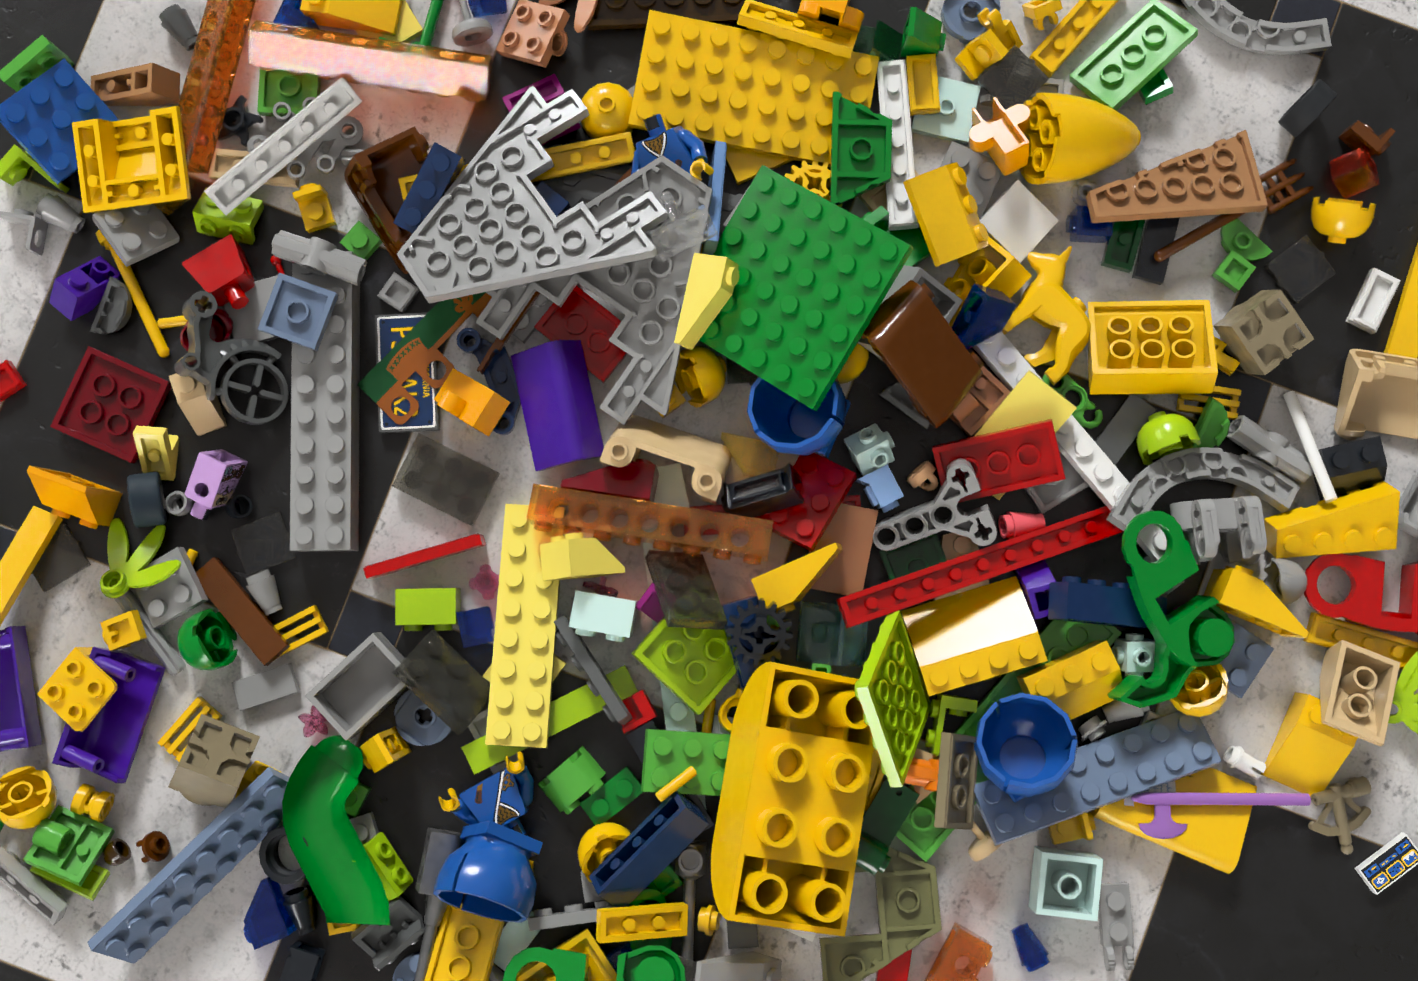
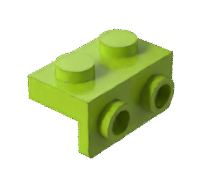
M203 191L192 211L196 230L199 233L224 238L231 234L237 242L253 245L255 241L254 227L264 210L263 200L248 197L230 213L225 215Z
M380 832L363 844V847L382 881L387 899L390 901L399 897L413 883V878L384 833Z

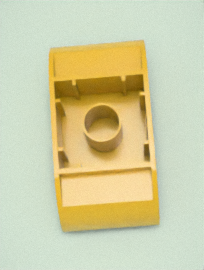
M766 662L759 666L748 680L738 702L732 723L711 850L713 895L720 914L726 920L845 937L874 751L872 733L869 725H866L864 722V711L861 702L855 696V683L859 679L775 662Z

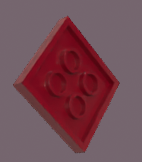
M88 346L50 427L135 464L139 456L133 431L137 425L153 427L172 387L171 382Z

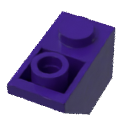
M98 256L55 278L49 303L66 318L73 321L92 311L102 300L109 278L114 277L120 280L121 274L104 258Z
M1042 560L1014 570L1033 619L1048 616L1050 582L1056 581L1046 561Z

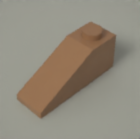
M148 63L91 76V89L107 106H162L179 102L180 73L155 63Z

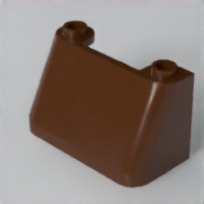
M415 126L353 155L344 172L349 189L394 262L404 274H408V271L398 258L397 253L412 233L393 223L403 204L398 178L418 174L428 156L427 151L429 150L428 141L422 134H419Z
M910 280L880 304L861 337L868 339L874 352L882 358L908 393L909 399L913 402L912 405L917 412L937 429L947 421L983 375L980 368L984 364L974 352H968L932 301L935 295L925 283L920 286L913 280Z

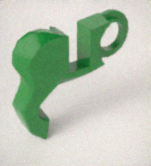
M1146 511L1136 515L1127 524L1122 535L1121 549L1126 563L1131 567L1133 575L1126 578L1137 609L1155 640L1154 669L1151 677L1146 680L1143 676L1127 675L1107 695L1111 699L1139 708L1177 697L1192 670L1201 666L1218 665L1229 655L1235 643L1234 626L1228 615L1216 605L1219 601L1213 596L1197 595L1166 616L1162 612L1156 598L1199 571L1189 542L1185 540L1180 524L1173 516L1163 511ZM1149 524L1160 527L1167 540L1163 556L1153 563L1143 560L1136 547L1139 532Z
M647 945L618 955L616 981H685V968L679 956L667 947ZM541 947L527 948L513 956L505 969L503 981H517L523 967L531 962L539 961L551 967L556 981H588L589 955L556 948L553 950Z

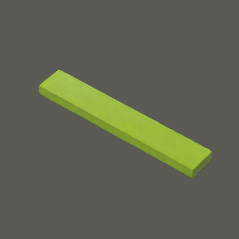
M625 665L606 674L621 700L638 692ZM586 684L552 701L548 737L602 711V707L606 703L601 695L596 697ZM486 735L461 747L474 775L505 760L506 756L511 757L517 752L528 748L485 745Z

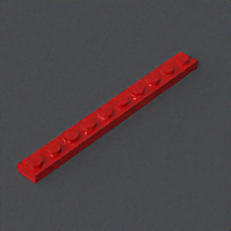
M1107 506L838 598L836 601L846 628H850L1124 531L1106 520L1111 511Z

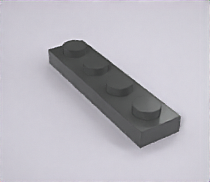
M564 615L554 621L559 629L555 635L564 647L569 645L574 655L571 656V660L580 672L585 670L590 680L586 683L596 697L601 695L606 705L602 708L612 722L617 720L618 723L625 725L634 718L582 637L575 634L576 628L569 627L570 619Z

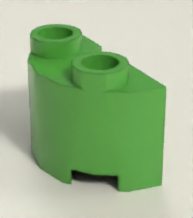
M582 746L537 785L560 812L564 811L568 815L581 804L578 800L579 797L586 791L592 795L604 784L601 778L606 773L585 747Z

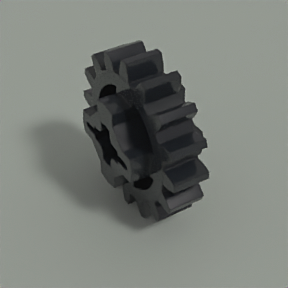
M760 598L758 605H754L752 600L749 599L746 609L740 605L736 606L739 615L730 614L729 620L733 625L726 626L725 629L726 633L733 635L727 639L728 645H736L732 650L733 655L737 656L742 653V662L746 664L751 658L754 660L755 667H758L760 660L765 659V662H771L770 657L772 656L781 660V648L784 650L790 649L789 644L785 640L793 638V633L786 630L792 626L791 620H783L787 614L785 609L776 611L777 604L775 601H772L769 606H765L764 598ZM754 614V617L749 622L743 623L745 618ZM767 614L778 622L779 627L771 625L767 621ZM759 626H762L766 633H762L761 638H756L754 632L757 631ZM739 637L748 640L751 643L752 650L746 648ZM771 642H776L771 648L764 651L767 645Z

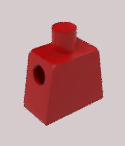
M231 234L182 262L184 268L199 285L215 297L218 306H223L229 302L233 309H241L248 304L249 299L245 292L254 288L255 281L244 250Z

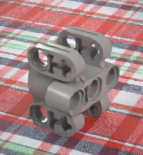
M1258 496L1198 499L1169 505L1170 514L1180 524L1185 540L1189 542L1197 565H1200V562L1213 560L1217 550L1228 564L1249 560L1254 554H1263L1266 550L1267 538L1263 509Z

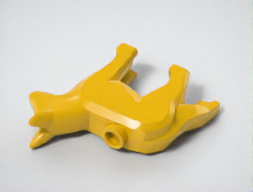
M1069 246L1060 255L1030 252L1027 260L1036 272L1037 277L1025 289L1021 296V301L1014 312L1008 317L1000 318L995 323L1004 335L1028 318L1051 330L1041 350L1035 354H1026L1024 359L1032 368L1055 360L1054 366L1044 372L1053 386L1069 372L1075 358L1085 348L1089 341L1091 323L1085 314L1087 310L1085 304L1077 297L1072 299L1063 289L1066 263L1072 251V246Z

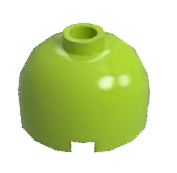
M1165 411L1154 413L1148 417L1149 421L1140 429L1136 442L1143 464L1148 466L1153 463L1152 460L1162 458L1176 451L1193 448L1192 444L1194 443L1198 446L1201 444L1197 431L1191 421L1185 416L1166 414Z

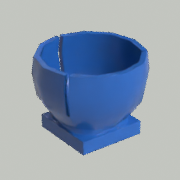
M758 377L750 389L747 412L756 435L761 441L777 452L807 456L817 453L829 457L837 435L843 429L845 416L851 402L845 398L838 378L834 381L818 410L814 411Z
M1018 693L1001 698L997 703L995 701L979 720L974 743V750L984 775L999 789L1008 793L1014 803L1024 797H1032L1054 790L1074 768L1078 747L1077 735L1068 714L1047 697L1026 693Z
M491 820L463 826L460 838L465 840L466 843L450 854L444 861L436 877L433 894L441 901L455 908H460L463 894H465L461 908L463 911L503 922L522 923L526 921L534 905L537 885L529 859L531 856L540 854L543 842Z

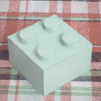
M575 590L569 627L576 628L575 634L593 637L596 632L606 634V640L625 642V637L630 638L633 636L637 614L635 607L638 601Z
M1034 846L1028 907L1038 915L1098 921L1103 859L1090 852Z

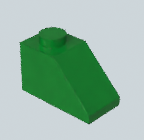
M911 7L903 28L900 57L934 53L937 56L938 51L943 52L946 33H941L942 22L917 7Z

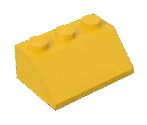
M958 162L944 165L903 182L935 267L989 246L987 229L980 223L977 215L978 207L976 200L969 194L966 186L967 177L962 167H959Z
M1106 640L1093 641L1016 677L1023 693L1047 697L1066 712L1070 720L1113 701L1114 699L1109 698L1107 694L1122 681L1120 667Z

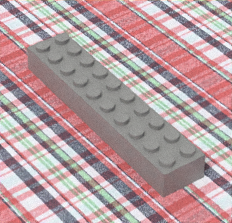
M344 251L357 256L353 251ZM292 263V277L336 292L339 296L318 351L292 342L290 551H359L360 387L357 384L360 382V282L357 286L328 274L320 276L305 270L299 264Z

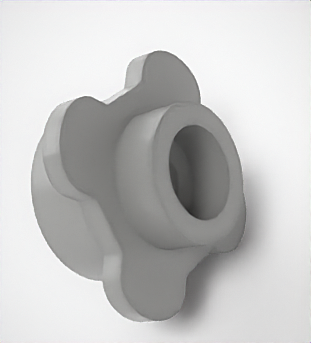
M1097 715L1086 721L1078 728L1082 735L1081 741L1084 742L1089 739L1092 743L1106 733L1104 727L1107 721H1101Z

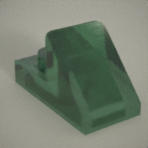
M877 20L875 27L861 25L853 51L878 56L879 62L898 60L903 35L880 20Z

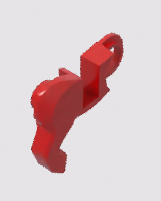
M1339 553L1321 555L1313 559L1305 571L1307 589L1304 592V596L1309 605L1318 613L1331 618L1343 617L1345 621L1372 629L1415 632L1418 635V561L1402 565L1399 612L1382 611L1384 561ZM1330 566L1341 568L1350 578V593L1344 601L1338 604H1331L1325 601L1320 596L1317 588L1319 575Z

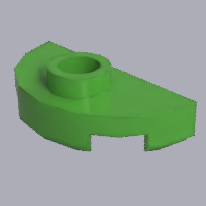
M1238 218L1221 227V245L1227 254L1233 250L1251 262L1259 261L1273 252Z
M1211 396L1208 397L1195 426L1201 444L1198 446L1194 443L1192 444L1193 448H1213L1215 445L1219 446L1228 434L1230 420L1228 419L1227 411L1218 400Z

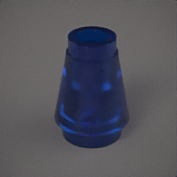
M1028 923L1019 925L1011 930L1021 966H1025L1027 972H1032L1050 963L1047 957L1049 952L1029 927Z

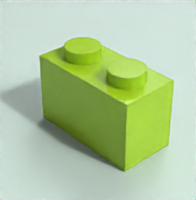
M461 588L395 589V625H404V631H423V625H434V631L453 630V624H461Z

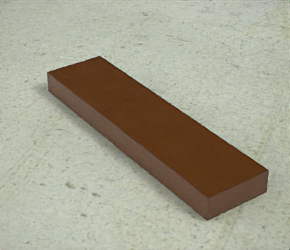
M213 557L196 572L205 594L264 666H269L290 647L289 643L219 558Z

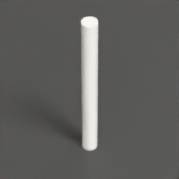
M1295 391L1286 392L1283 394V397L1326 503L1338 499L1297 395Z

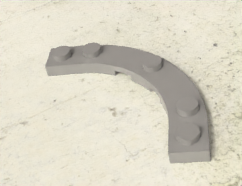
M1181 0L1194 18L1211 33L1234 46L1251 52L1284 56L1325 51L1332 46L1327 18L1291 23L1271 22L1262 19L1256 21L1243 16L1244 12L1238 10L1226 0Z
M1189 448L1163 456L1137 474L1119 496L1106 520L1124 531L1127 524L1136 515L1150 511L1154 503L1165 491L1181 483L1193 480H1218L1237 485L1260 497L1282 513L1290 508L1301 486L1274 468L1245 454L1239 456L1223 452L1221 448Z

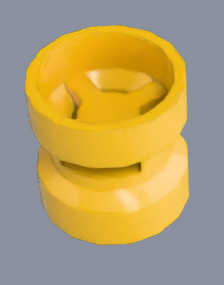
M84 783L76 791L70 810L79 815L88 814L92 820L103 822L112 809L115 795L108 791H96L94 786Z

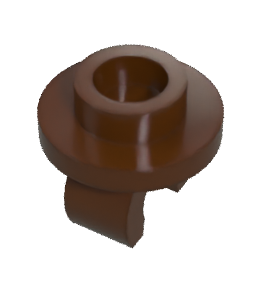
M160 831L150 832L136 843L137 847L142 846L145 857L141 858L144 863L162 861L168 856L170 851L169 840Z

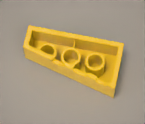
M1385 481L1373 484L1374 487L1349 491L1347 495L1329 503L1321 500L1317 501L1318 504L1307 508L1299 507L1264 518L1267 538L1266 550L1275 558L1396 549L1400 491Z

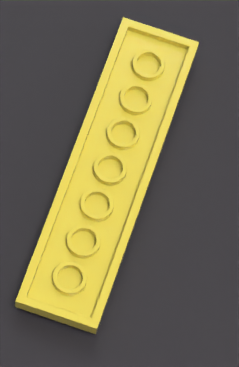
M505 504L485 745L548 747L556 643L555 633L557 630L554 621L558 617L560 580L543 581L540 545L550 543L551 537L564 536L565 507Z

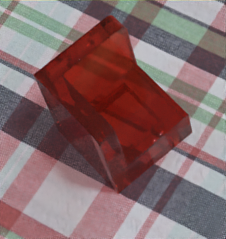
M1365 146L1330 161L1332 181L1343 198H1349L1380 184L1377 165Z

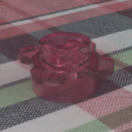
M484 564L480 566V572L476 577L470 579L469 586L471 589H477L482 593L484 599L491 600L495 596L494 592L498 589L499 575L492 571L490 565ZM486 579L490 580L489 585L484 584Z

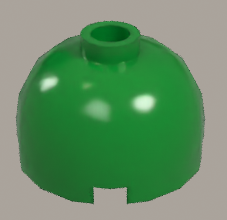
M212 608L200 611L187 618L178 631L177 643L181 656L188 665L199 670L209 671L231 664L237 656L238 649L233 650L232 640H237L235 629L221 612L215 613L212 611Z

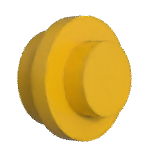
M709 904L708 907H701L698 914V931L704 932L706 936H712L714 930L718 931L721 915L720 912H716L715 905Z

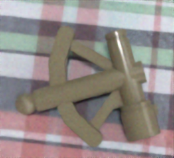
M1364 776L1350 778L1342 786L1340 783H1331L1328 785V789L1311 795V800L1315 806L1325 803L1326 805L1316 822H1309L1308 828L1328 837L1338 836L1341 851L1346 855L1351 854L1354 850L1351 844L1350 832L1359 828L1371 814L1370 808L1366 806L1360 808L1352 800V798L1371 793L1370 782ZM1345 804L1356 812L1350 820L1347 818ZM1333 808L1336 825H1323Z

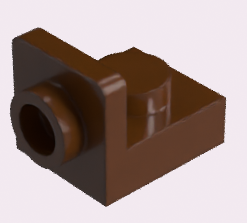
M1357 120L1345 129L1338 138L1362 159L1366 160L1374 154L1380 156L1392 144L1389 138L1396 131L1391 127L1377 136L1369 125Z

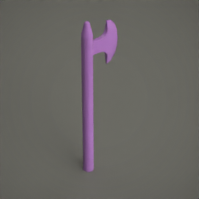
M1144 792L1131 796V800L1134 802L1154 805L1153 820L1149 823H1138L1140 830L1146 835L1159 839L1177 837L1186 830L1188 825L1173 821L1170 805L1309 806L1311 803V797L1308 793Z

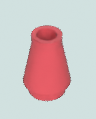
M1007 511L1005 515H1000L998 519V528L1003 539H1012L1046 526L1042 513L1032 514Z

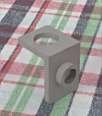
M15 209L14 213L0 211V218L8 222L29 225L26 250L42 256L48 223L33 216L34 213L27 210ZM38 231V242L35 245V234Z

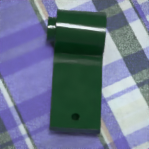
M886 777L863 816L856 865L872 875H875L877 871L881 873L885 871L891 860V857L887 855L889 846L920 795L918 792L904 784L903 787L890 788Z

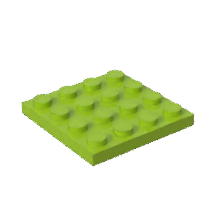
M898 610L887 614L883 624L880 625L879 634L876 641L872 643L870 655L867 661L864 662L863 671L859 680L856 681L854 688L857 700H860L864 711V722L866 725H869L872 733L873 747L878 751L881 759L882 773L887 776L890 788L903 787L931 706L901 612Z

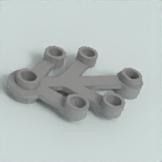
M307 97L303 101V108L311 103L315 97ZM278 102L273 107L274 117L280 122H288L296 115L285 102ZM279 108H286L288 114L281 117L277 115V110ZM351 116L342 118L300 153L296 160L288 163L287 173L289 177L294 180L302 179L305 175V168L321 144L335 140L328 153L318 157L316 162L319 172L322 174L332 173L335 169V162L346 146H354L361 141L363 127L360 121ZM351 126L354 132L351 135H346L342 131L343 128ZM263 135L252 136L247 143L248 152L250 153L254 150L256 142H264L267 137ZM323 160H328L332 165L329 169H323L320 163ZM295 165L302 168L301 173L298 175L292 174L290 171Z

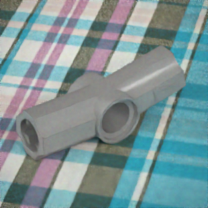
M280 230L272 240L271 253L275 257L299 264L305 270L320 276L328 274L357 286L362 281L367 265L366 259L339 250L334 244L318 237L308 239Z
M1239 415L1230 423L1226 437L1251 453V457L1262 461L1299 484H1304L1313 474L1308 457L1289 445L1290 442L1282 435L1265 430L1245 415Z

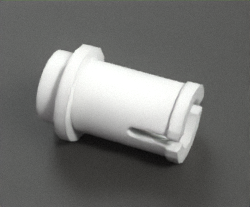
M1230 746L1223 757L1229 768H1237L1251 776L1254 780L1262 776L1256 771L1259 770L1264 773L1266 768L1264 762L1245 753L1244 748L1241 746Z

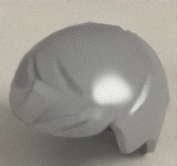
M1271 558V563L1264 568L1268 576L1263 582L1284 605L1298 600L1307 589V576L1297 562L1289 559Z

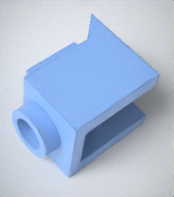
M888 464L855 481L866 486L863 490L872 507L881 508L883 513L899 506L897 500L904 497Z

